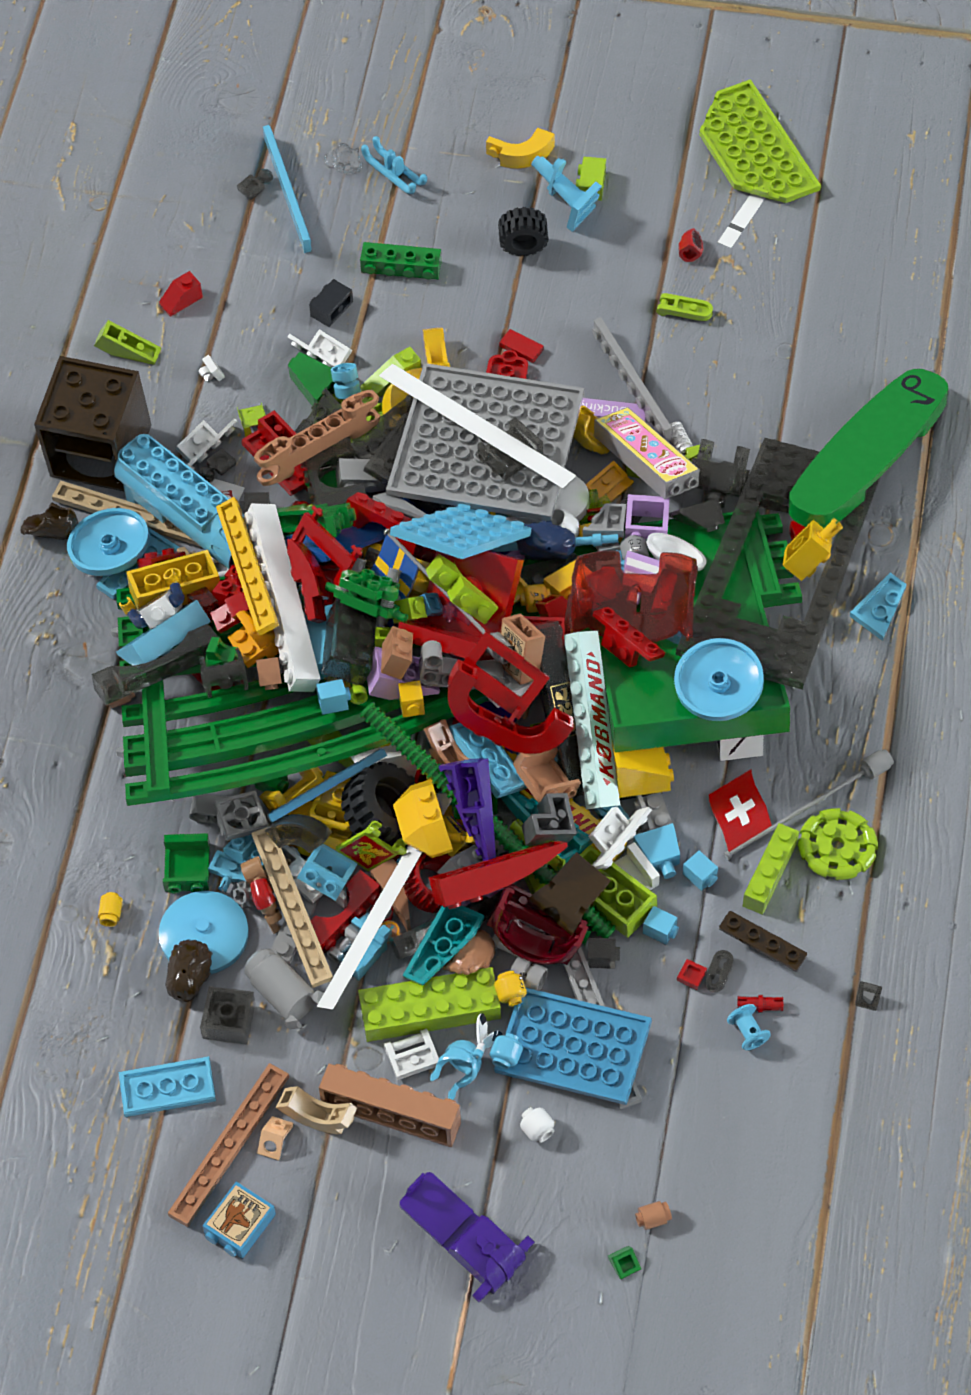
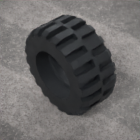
M387 762L374 763L352 777L344 786L341 796L343 801L341 808L345 812L344 819L349 823L352 833L358 834L362 832L371 822L376 820L382 824V827L378 829L381 832L378 838L392 847L398 839L402 838L393 804L411 785L417 784L414 781L415 778L412 775L409 776L404 768H397L396 764H387ZM376 795L387 802L393 817L382 810L377 802Z

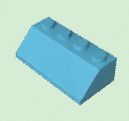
M196 600L182 607L175 615L156 627L147 630L116 651V653L137 670L144 666L146 669H149L158 663L156 658L159 656L165 658L173 653L174 650L172 648L178 644L181 647L189 642L190 635L193 633L195 636L206 630L205 625L211 621Z

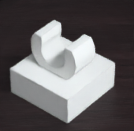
M209 355L202 359L206 366L200 368L199 373L207 382L213 377L218 381L225 378L217 363Z

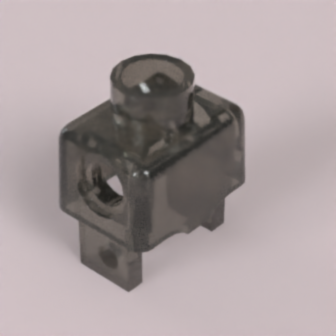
M701 439L697 458H692V463L700 469L699 486L695 487L696 489L703 490L700 503L725 508L727 495L741 497L744 494L750 470L746 469L750 449L737 446L734 463L726 461L721 463L712 462L711 457L715 442Z

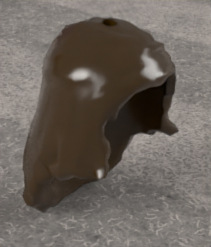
M51 502L45 513L27 517L21 526L20 532L23 535L29 534L35 537L65 540L69 538L70 533L78 524L77 515L73 509L60 507Z
M187 939L180 941L179 945H174L169 957L165 986L168 994L175 1000L191 1001L198 994L202 984L207 981L211 974V956L213 955L207 944Z

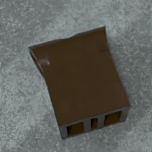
M576 852L550 883L536 891L529 898V901L542 912L552 916L555 922L572 936L582 916L605 891L611 880Z

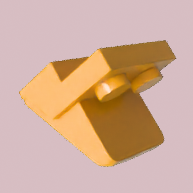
M242 610L236 613L243 626L227 638L233 647H238L239 656L248 668L255 664L256 660H260L264 656L273 658L279 654V649L275 645L274 629L260 636L256 631L250 612Z

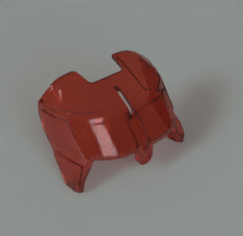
M598 551L578 556L572 573L571 594L568 596L564 620L565 633L571 634L590 628L592 631H598V635L603 637L606 626L593 617V612L609 607L652 642L670 638L679 631L685 636L686 641H689L690 638H693L694 594L698 573L697 559L680 553L662 552L660 554L658 573L638 574L624 573L622 571L621 558L618 551ZM638 592H641L640 612H636Z

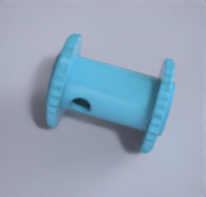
M753 1004L737 1008L727 1018L728 1024H737L743 1034L745 1041L742 1043V1048L744 1050H752L761 1046L771 1036L769 1030L761 1031L752 1014L755 1012L756 1007Z

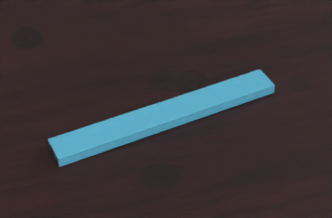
M263 126L264 140L304 253L311 252V239L271 126Z

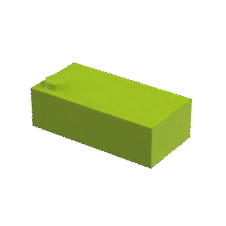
M589 845L580 855L592 865L601 853ZM613 862L605 870L598 869L611 882L591 907L595 906V910L597 912L600 911V915L605 916L606 921L610 920V924L612 926L615 925L616 930L629 938L644 923L652 907H657V895Z

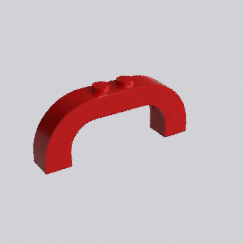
M458 659L450 672L448 679V703L454 717L477 736H484L498 746H504L512 751L524 754L542 753L560 745L574 729L573 717L556 708H553L547 719L537 726L524 727L515 724L513 727L508 725L503 720V717L479 706L470 698L469 692L478 680L477 668Z

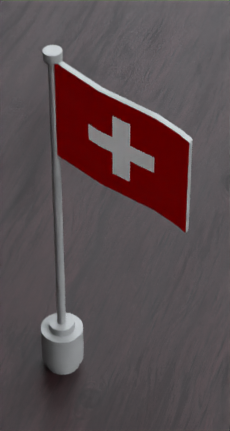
M885 749L874 752L861 760V771L774 825H771L766 804L754 783L752 769L743 773L709 794L712 813L723 833L728 850L723 853L726 860H730L732 855L776 829L778 823H786L860 776L864 775L870 779L876 778L889 770L891 765L894 764L892 756Z

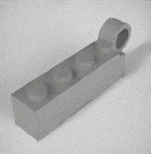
M339 458L335 470L338 491L386 492L395 460Z

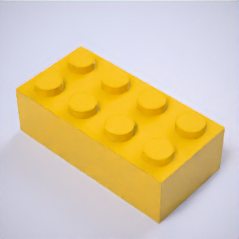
M204 550L127 571L129 590L137 609L170 589V585L163 578V575L166 574L169 577L172 574V569L180 577L179 584L184 595L182 605L190 604L196 600L201 601L212 598V590L219 583L220 576L209 551Z

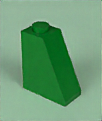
M301 352L295 358H291L288 364L290 378L317 411L319 405L326 398H330L335 392V382L332 380L331 367Z

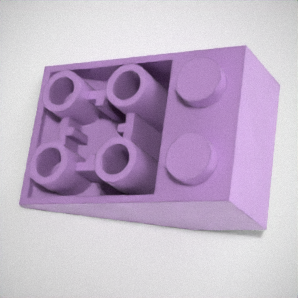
M375 647L365 664L369 695L388 700L399 699L398 683L420 680V658L412 656V663L400 680L381 673L382 648ZM421 683L423 696L440 693L439 687L426 686Z

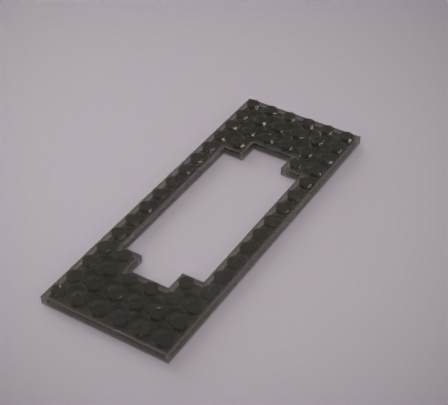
M764 438L679 641L676 655L682 657L691 647L705 640L715 638L735 640L746 645L756 654L762 665L765 680L803 690L881 477L866 490L865 500L842 519L843 529L835 537L830 552L831 556L826 561L804 621L783 615L778 629L738 619L741 604L722 599L762 499L783 504L787 492H791L797 480L819 453V451Z

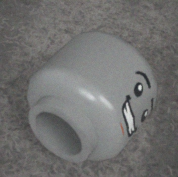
M630 535L620 544L623 560H625L627 551L649 557L646 540L642 537Z

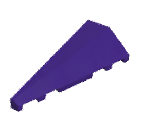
M467 759L439 765L440 772L445 773L449 782L447 784L448 790L453 791L458 804L455 806L469 837H473L477 849L475 851L477 856H481L483 861L496 858L489 759Z

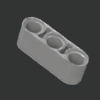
M209 794L193 796L189 818L196 822L218 824L214 801L227 797ZM241 803L243 806H246L248 809L253 807V806H251L250 804ZM234 804L226 809L225 815L233 813ZM238 810L235 812V815L238 818H245L248 813L245 810ZM251 815L250 818L248 819V823H249L250 826H251V822H252V817H253V815ZM235 820L227 822L230 826L242 827L241 823Z

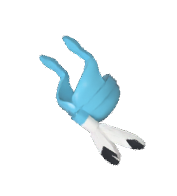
M483 1013L479 1014L476 1023L478 1045L476 1046L467 1040L453 1042L439 1058L435 1070L431 1073L430 1081H434L439 1077L441 1068L447 1062H450L459 1071L466 1073L449 1090L448 1099L453 1100L459 1088L467 1086L476 1078L481 1068V1059L485 1049L493 1046L497 1036L503 1035L501 1031H494L487 1035V1020Z

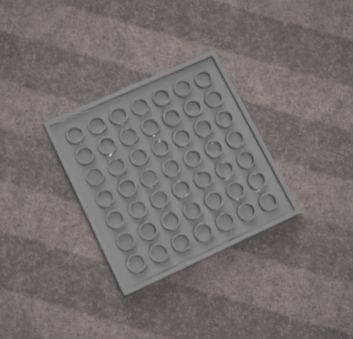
M424 363L419 378L420 381L565 468L584 397V388ZM413 398L386 488V495L452 506L465 504L470 505L471 509H482L489 512L551 521L560 486L418 399Z

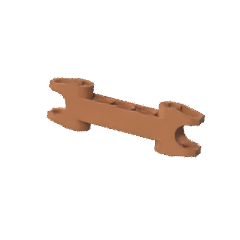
M365 390L354 394L342 402V409L290 438L278 437L267 443L254 456V461L260 467H263L257 474V480L262 486H269L284 481L294 474L295 466L346 437L356 439L366 434L381 419L380 414L375 409H372L377 405L379 396L373 390ZM365 397L373 398V400L367 403L362 402ZM367 416H374L375 419H374V420H371V421H367V420H366V417H367ZM269 455V459L264 461L260 457ZM270 472L273 473V477L270 479L262 478Z

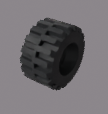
M517 207L514 210H508L499 219V241L501 248L505 252H509L511 255L515 254L516 256H529L530 254H537V252L542 251L547 246L549 241L547 218L540 210H535L532 207Z

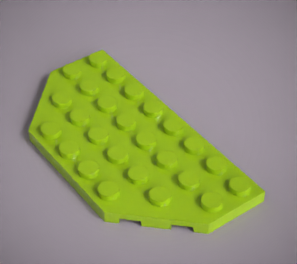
M751 79L716 92L714 101L710 105L706 119L700 128L699 136L733 189L783 203L791 202L821 190V184Z

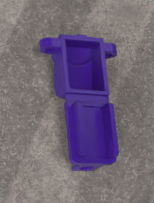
M431 1172L422 1173L409 1186L405 1196L399 1202L400 1208L482 1283L472 1295L478 1303L489 1292L494 1294L505 1281L508 1282L513 1277L514 1272L525 1261V1253L535 1243L530 1236H526L519 1245H516L488 1217L483 1215L477 1216L464 1201Z

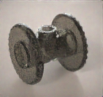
M235 648L236 660L225 662L221 666L216 664L206 667L204 657H199L201 679L208 698H212L211 686L218 685L221 689H229L233 686V682L238 680L241 681L243 690H248L246 668L239 648Z

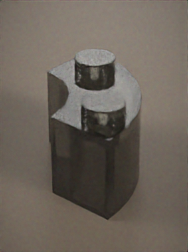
M301 814L285 815L271 822L265 830L278 848L285 845H296L302 847L308 853L323 844L332 833L321 821Z

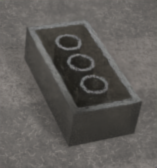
M336 598L327 615L321 673L363 686L372 670L376 617L340 603L341 599Z

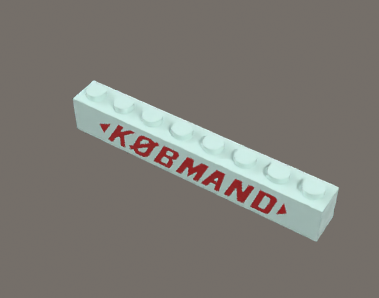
M598 631L566 634L564 639L586 809L619 806L620 801Z

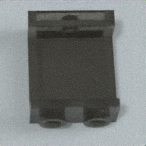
M516 417L510 420L509 430L506 433L543 455V441ZM482 442L477 444L479 460L482 463H486L495 475H499L505 481L526 467L491 444L484 445Z

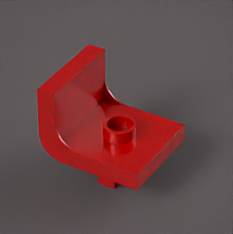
M436 551L435 557L441 554L456 564L460 573L498 606V609L486 624H483L476 618L474 619L488 633H501L502 619L510 617L524 560L492 551H485L464 559ZM429 580L426 593H438L445 613L440 616L407 621L406 623L399 622L398 628L413 633V644L423 646L425 642L434 640L441 644L442 652L466 658L483 634ZM485 650L478 661L493 660L494 658Z

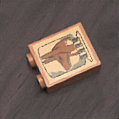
M522 614L503 618L501 634L513 646V650L540 670L545 635ZM510 662L502 664L503 669L520 685L534 681Z

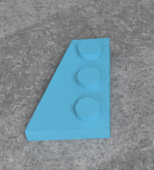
M889 573L850 612V617L883 641L907 584L892 573Z

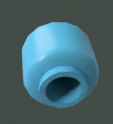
M506 1033L505 1036H497L489 1053L491 1059H493L492 1063L503 1069L516 1066L523 1051V1046L518 1041L519 1038L510 1033Z

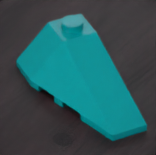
M462 905L453 909L441 906L402 976L423 986L476 935L485 916Z

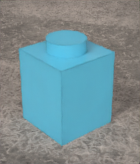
M342 679L316 684L322 715L348 710V700H351L349 687H344Z
M697 851L683 864V875L701 891L707 886L711 887L718 879V867L701 851Z
M655 906L652 907L643 923V934L667 945L670 938H675L679 930L677 917Z

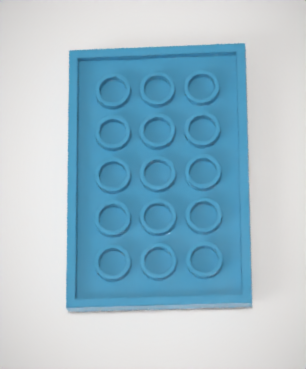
M526 988L527 994L521 999L522 1003L514 1006L506 1033L513 1034L519 1038L518 1041L522 1044L523 1051L516 1066L503 1069L495 1065V1073L627 1105L652 1024V1018Z

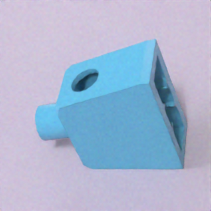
M673 823L637 834L633 837V843L637 844L657 872L661 871L665 879L676 875L674 866L680 864V851Z

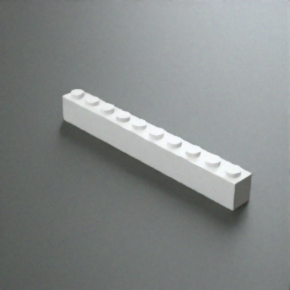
M251 503L244 515V521L248 526L249 536L279 626L274 628L275 645L279 649V661L283 665L284 681L287 683L289 691L314 692L316 684L321 679L296 582L291 575V563L276 505Z

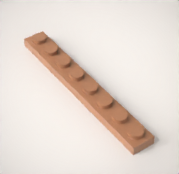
M270 1063L268 1064L168 1211L169 1217L189 1227L289 1079V1073Z

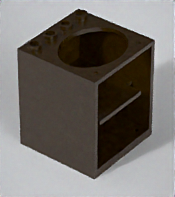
M59 356L34 423L50 477L125 492L124 484L115 475L91 477L81 474L70 466L66 459V453L111 462L114 454L115 461H117L119 451L136 436L149 434L152 425L139 371Z

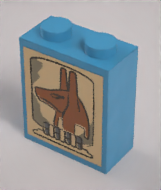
M235 1182L203 1224L205 1238L212 1244L216 1245L219 1243L222 1245L225 1252L232 1257L237 1255L243 1259L275 1217V1208L240 1183Z

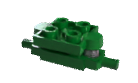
M362 569L359 572L345 570L342 571L339 586L327 582L325 585L326 591L334 593L333 597L341 599L340 603L374 617L381 616L386 619H396L403 623H406L408 620V614L400 612V606L394 604V601L398 600L400 584L392 581L393 579L390 577L379 576L370 569Z

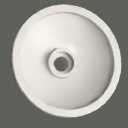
M652 533L647 538L646 543L649 551L656 560L666 562L665 569H672L677 572H697L704 569L706 565L705 556L690 543L665 533Z

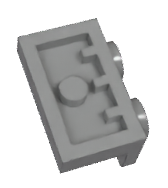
M661 792L644 797L636 795V801L633 802L635 811L650 807L652 810L647 816L648 820L641 825L643 832L672 824Z

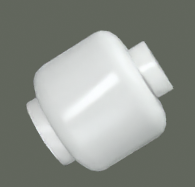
M530 1107L522 1114L523 1119L520 1127L531 1141L544 1142L554 1133V1120L545 1109L540 1107L533 1109Z

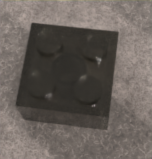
M209 986L200 1025L202 1038L248 1044L256 1004L254 992Z

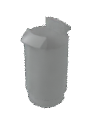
M269 948L256 951L246 962L245 975L250 979L251 984L285 1018L286 1027L289 1029L302 1028L303 1026L298 1020L306 1016L315 1004L318 1005L324 993L320 990L315 991L281 955L275 954Z

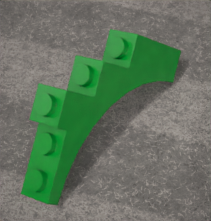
M328 503L314 505L323 510V515L317 521L333 537H337L342 529L352 527L353 521H356L355 510L350 507V503L328 506ZM307 504L277 508L282 532H295L304 513L309 512L311 515L313 514V506L307 507Z

